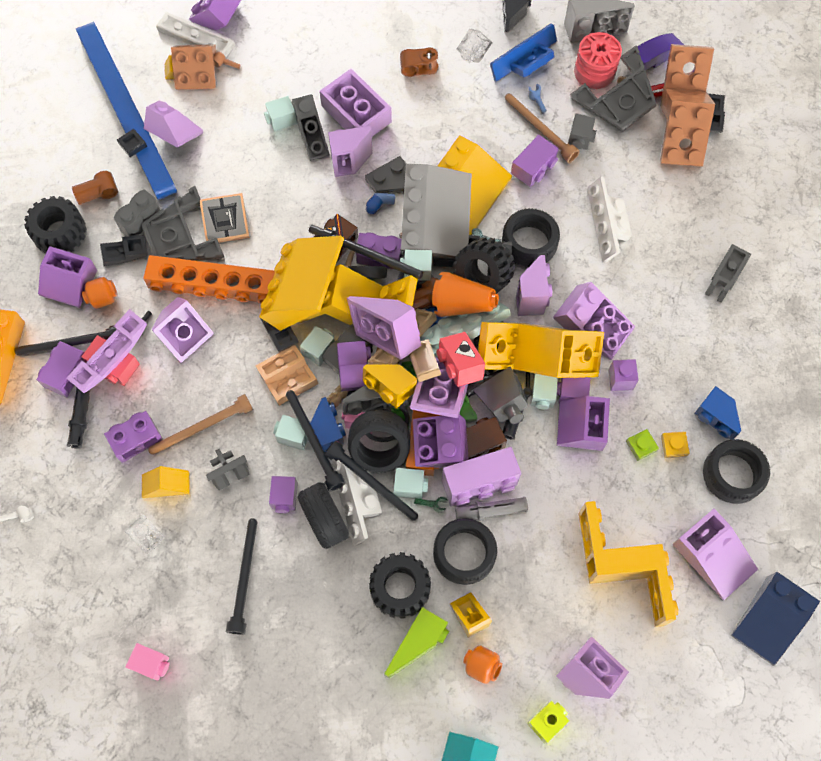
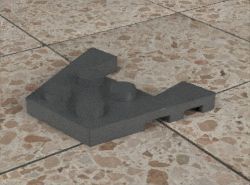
M636 45L621 56L622 62L632 74L598 99L585 83L570 94L572 100L621 131L628 128L657 106L639 54V49Z
M196 186L188 189L189 192L183 197H177L165 210L162 208L141 224L153 256L193 261L224 258L217 237L195 245L183 217V212L200 207L201 198Z

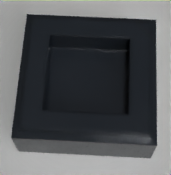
M135 129L117 139L120 147L130 158L147 147L146 142Z

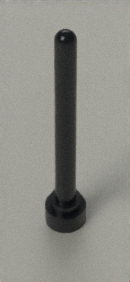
M112 325L104 332L20 346L15 348V354L20 356L52 350L54 347H57L60 341L70 346L92 343L97 335L107 340L117 329Z
M288 390L286 397L326 474V481L324 483L328 491L331 492L341 488L346 484L342 474L334 471L328 457L324 455L325 451L295 392Z
M335 440L324 453L326 457L330 460L334 459L336 462L339 460L410 520L415 521L418 519L417 512L345 454V450L342 448L343 445Z
M255 518L249 519L234 613L233 617H230V621H227L225 631L229 634L245 635L247 624L244 623L243 613L257 529V520Z

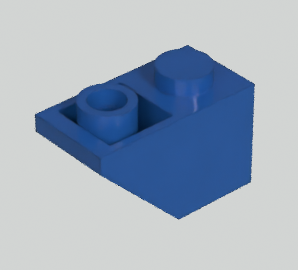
M715 386L694 414L698 416L701 422L715 428L723 438L735 439L741 432L735 399Z
M326 397L321 398L310 422L325 452L335 440L344 445L343 437L346 436L342 423L337 424L335 416L338 414L334 404H329Z

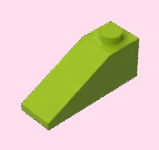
M422 607L384 675L387 678L392 677L435 648L438 642L443 644L449 633V630L446 629L448 622Z

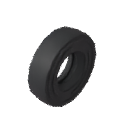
M348 266L349 269L366 278H387V267Z

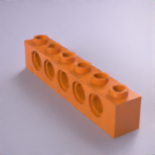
M149 255L143 279L148 288L157 292L167 290L175 294L191 293L198 297L207 295L221 300L231 298L240 302L255 301L262 304L269 290L267 288L275 275V271ZM173 274L171 278H166L168 275ZM195 277L192 281H187L189 278ZM211 280H217L215 283L209 284ZM238 282L236 286H230L232 283ZM254 285H260L257 289H251Z

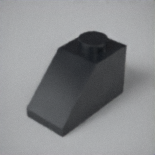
M502 0L504 32H509L527 15V8L531 7V0Z

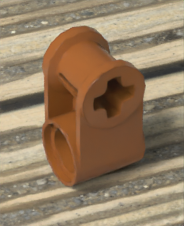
M432 47L403 50L400 53L402 75L413 77L435 74L439 68L437 50Z

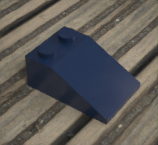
M776 571L766 578L731 636L775 666L807 624L819 605L820 600Z

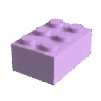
M349 69L319 91L321 106L345 130L358 126H371V136L373 137L392 122V107L352 69Z
M511 446L444 467L442 483L450 507L454 505L461 507L470 504V500L476 498L485 500L492 497V493L498 491L507 493L514 490L521 476V471Z

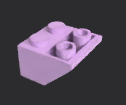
M358 126L352 129H338L328 132L335 177L356 174L373 153L371 126Z
M540 255L520 276L516 292L518 316L544 315L546 307L550 304L549 297H552V284H548L547 277L550 276V265L545 262V255Z

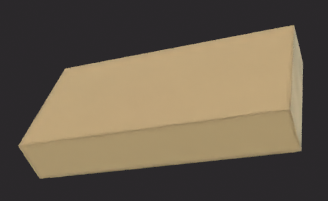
M429 339L421 341V346L409 354L418 382L441 375Z

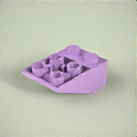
M592 282L577 285L553 317L566 330L604 332L602 355L609 360H612L635 328L633 323Z
M715 509L711 510L672 544L722 600H725L759 570L733 528Z

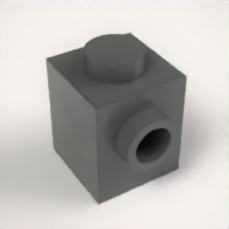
M575 113L568 144L574 145L578 149L588 150L589 143H594L597 130H593L596 118Z

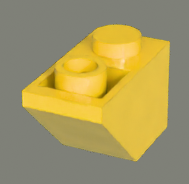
M366 364L363 367L362 380L366 387L375 390L384 402L392 404L395 408H398L414 394L417 378L401 365Z

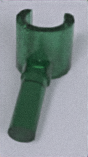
M438 497L436 501L418 498L414 500V504L433 507L438 513L446 510V508H440L438 502H448L446 497Z

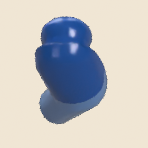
M375 193L366 203V212L373 215L383 204L394 205L395 195Z

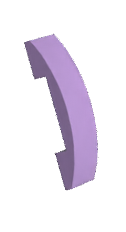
M129 309L114 325L117 330L86 363L81 361L68 375L67 379L83 393L96 386L127 356L142 335L147 323Z

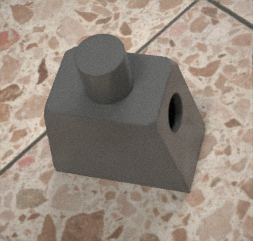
M511 366L473 389L484 405L500 422L509 419L510 423L516 424L523 419L520 411L525 409L528 403L521 382Z

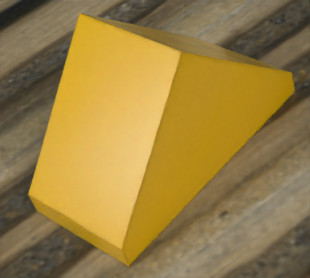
M159 466L142 474V498L190 494L189 470Z
M471 592L450 603L467 638L490 626L492 622L490 617Z

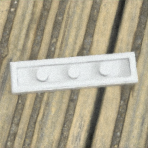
M165 12L156 25L158 31L190 45L216 44V53L221 52L226 58L235 46L234 40L168 12Z

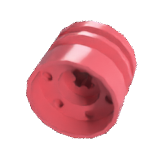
M596 32L585 36L580 42L574 67V74L578 82L582 85L585 83L591 89H601L610 85L615 79L621 58L622 48L620 42L608 33Z

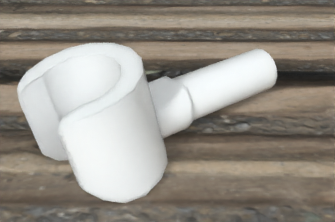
M19 506L16 511L1 515L0 522L19 517L20 522H27L34 518V514L31 508Z

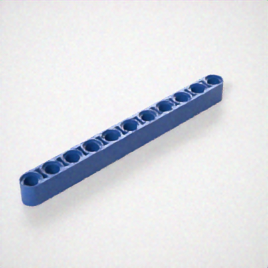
M92 21L75 28L125 133L135 129L147 144V147L138 152L136 156L157 200L177 193L176 187L149 132L144 129V122L95 22Z

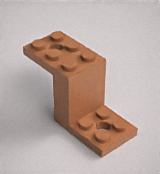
M671 44L660 104L667 119L660 162L663 164L703 166L715 108L714 101L706 92L714 53L713 47ZM686 63H694L692 72H683V67ZM685 138L691 140L687 148L679 146L681 140Z

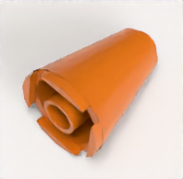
M441 272L439 274L442 276L441 279L436 280L434 283L432 304L437 306L438 311H434V313L439 317L491 312L498 305L499 296L496 294L495 289L458 275Z

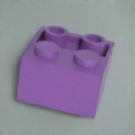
M200 0L191 8L192 14L188 19L193 23L217 31L227 25L241 0Z
M49 246L40 264L38 294L39 296L80 308L84 300L82 292L85 291V284L94 279L98 270L90 258Z
M583 396L560 401L556 446L603 451L608 443L610 398Z
M460 414L458 418L435 416L413 419L416 467L444 468L468 460L466 419Z

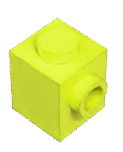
M550 701L527 724L544 743H548L569 722L566 717L568 713L558 702L554 704Z

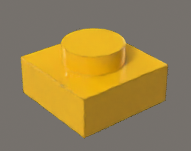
M686 431L663 433L661 435L664 458L684 457L690 454Z

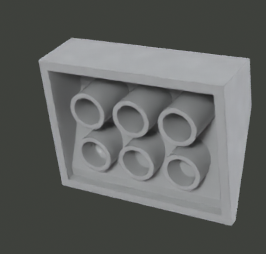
M406 164L401 253L403 257H405V250H432V258L455 259L456 255L460 253L459 251L468 245L472 173L428 164Z

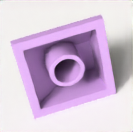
M159 100L146 107L144 129L177 148L203 134V129L164 101Z
M177 297L161 311L151 329L180 363L214 334L189 302L180 297Z
M591 636L558 673L557 677L575 695L610 699L629 671Z

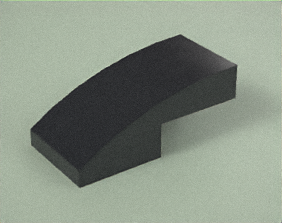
M708 93L715 103L710 132L722 133L725 112H723L725 95Z
M144 235L122 237L120 242L100 243L103 267L127 263L148 255Z
M260 318L278 352L299 343L291 326L280 331Z

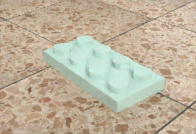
M498 301L497 307H494L491 312L442 318L420 337V341L429 339L434 355L437 357L440 338L466 332L470 340L480 335L481 322H501L511 316V312L507 306Z

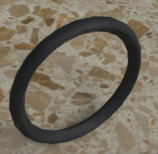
M384 401L377 402L370 406L365 412L372 411L380 406L392 404H388ZM401 404L398 408L404 413L405 423L408 426L410 421L409 412ZM371 433L365 434L369 439L376 442H389L396 439L394 436L381 438Z

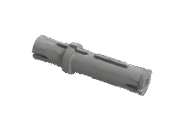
M526 497L488 503L479 501L475 505L455 507L456 519L469 518L478 519L479 521L484 520L485 517L528 512Z

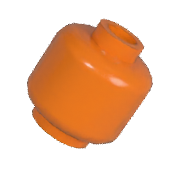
M105 277L86 282L85 291L82 292L85 303H90L96 309L113 304L115 297L118 296L113 281Z
M477 646L473 651L468 650L463 660V663L466 664V674L484 684L495 681L502 669L500 656L484 646Z

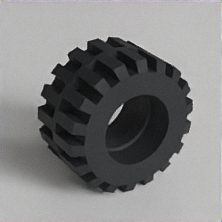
M50 196L49 199L42 198L40 203L35 202L33 209L29 208L27 211L29 215L25 216L24 219L26 222L24 224L25 229L37 248L45 254L49 246L73 252L75 251L74 247L81 245L80 240L85 239L86 223L75 204L69 199L65 200L61 196L56 199L55 196ZM64 221L60 228L54 231H47L52 224Z
M482 237L479 240H474L459 251L460 253L456 255V261L453 263V268L456 269L453 274L493 288L497 294L510 283V279L514 276L512 271L515 269V264L511 263L514 258L513 255L509 256L508 252L510 250L508 247H502L503 243L501 241L496 243L495 238L490 237L487 240L486 237ZM477 259L482 260L488 265L491 277L486 276L480 271Z
M400 552V555L391 553L389 554L390 557L385 558L384 556L380 559V563H376L373 567V573L370 574L369 589L375 606L382 613H387L393 618L398 616L402 619L408 615L413 616L422 607L424 608V604L429 599L431 577H429L427 567L423 566V562L420 559L416 560L414 555L410 554V556H407L405 552ZM395 573L408 574L414 580V591L406 598H394L386 591L387 579Z

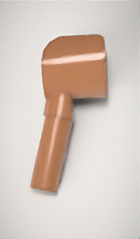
M221 52L213 55L214 66L217 68L222 64L237 69L241 67V64L226 59L225 55Z

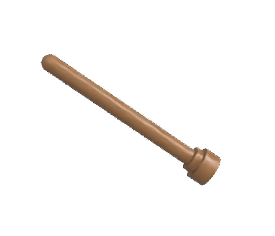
M506 94L505 100L561 150L562 158L567 163H571L577 158L580 153L578 148L563 142L512 94Z
M246 394L237 397L234 405L150 446L148 451L154 455L238 412L246 414L252 411L253 408Z

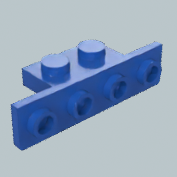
M550 23L492 61L490 67L494 81L497 82L510 72L525 78L555 58L554 50L548 48L557 42L554 24Z

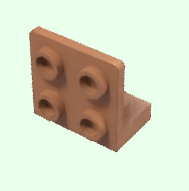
M216 44L171 47L175 89L216 88L213 54L216 53Z

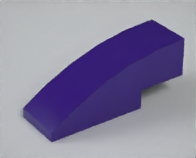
M667 33L637 46L645 71L652 66L656 68L668 60L671 44H684L673 33Z

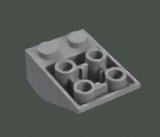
M569 0L564 21L569 41L581 42L585 36L596 32L608 33L610 35L627 33L635 7L634 3L621 0Z

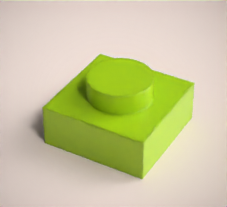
M648 429L626 440L637 461L659 450Z

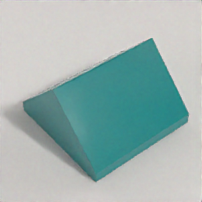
M449 732L442 761H495L498 746L473 737Z

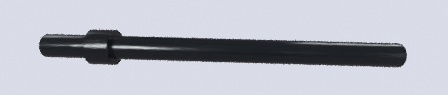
M313 224L309 227V233L319 237L339 236L336 235L335 231L328 228L322 229ZM344 238L342 244L344 248L419 280L423 277V271Z

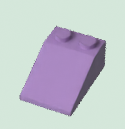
M355 296L347 298L355 332L360 338L400 360L421 346L416 312L412 306L392 299Z
M435 357L441 375L417 382L410 409L458 418L468 384L457 387L454 380L448 377L443 362L441 363Z

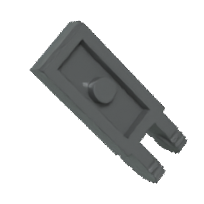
M732 244L713 275L712 282L705 294L710 296L716 284L723 286L724 289L720 292L717 301L722 303L728 291L732 289L751 253Z

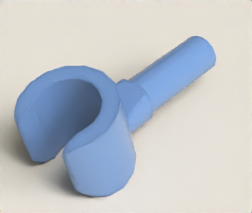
M536 84V91L529 87V98L535 100L541 112L545 113L547 110L541 99V86Z

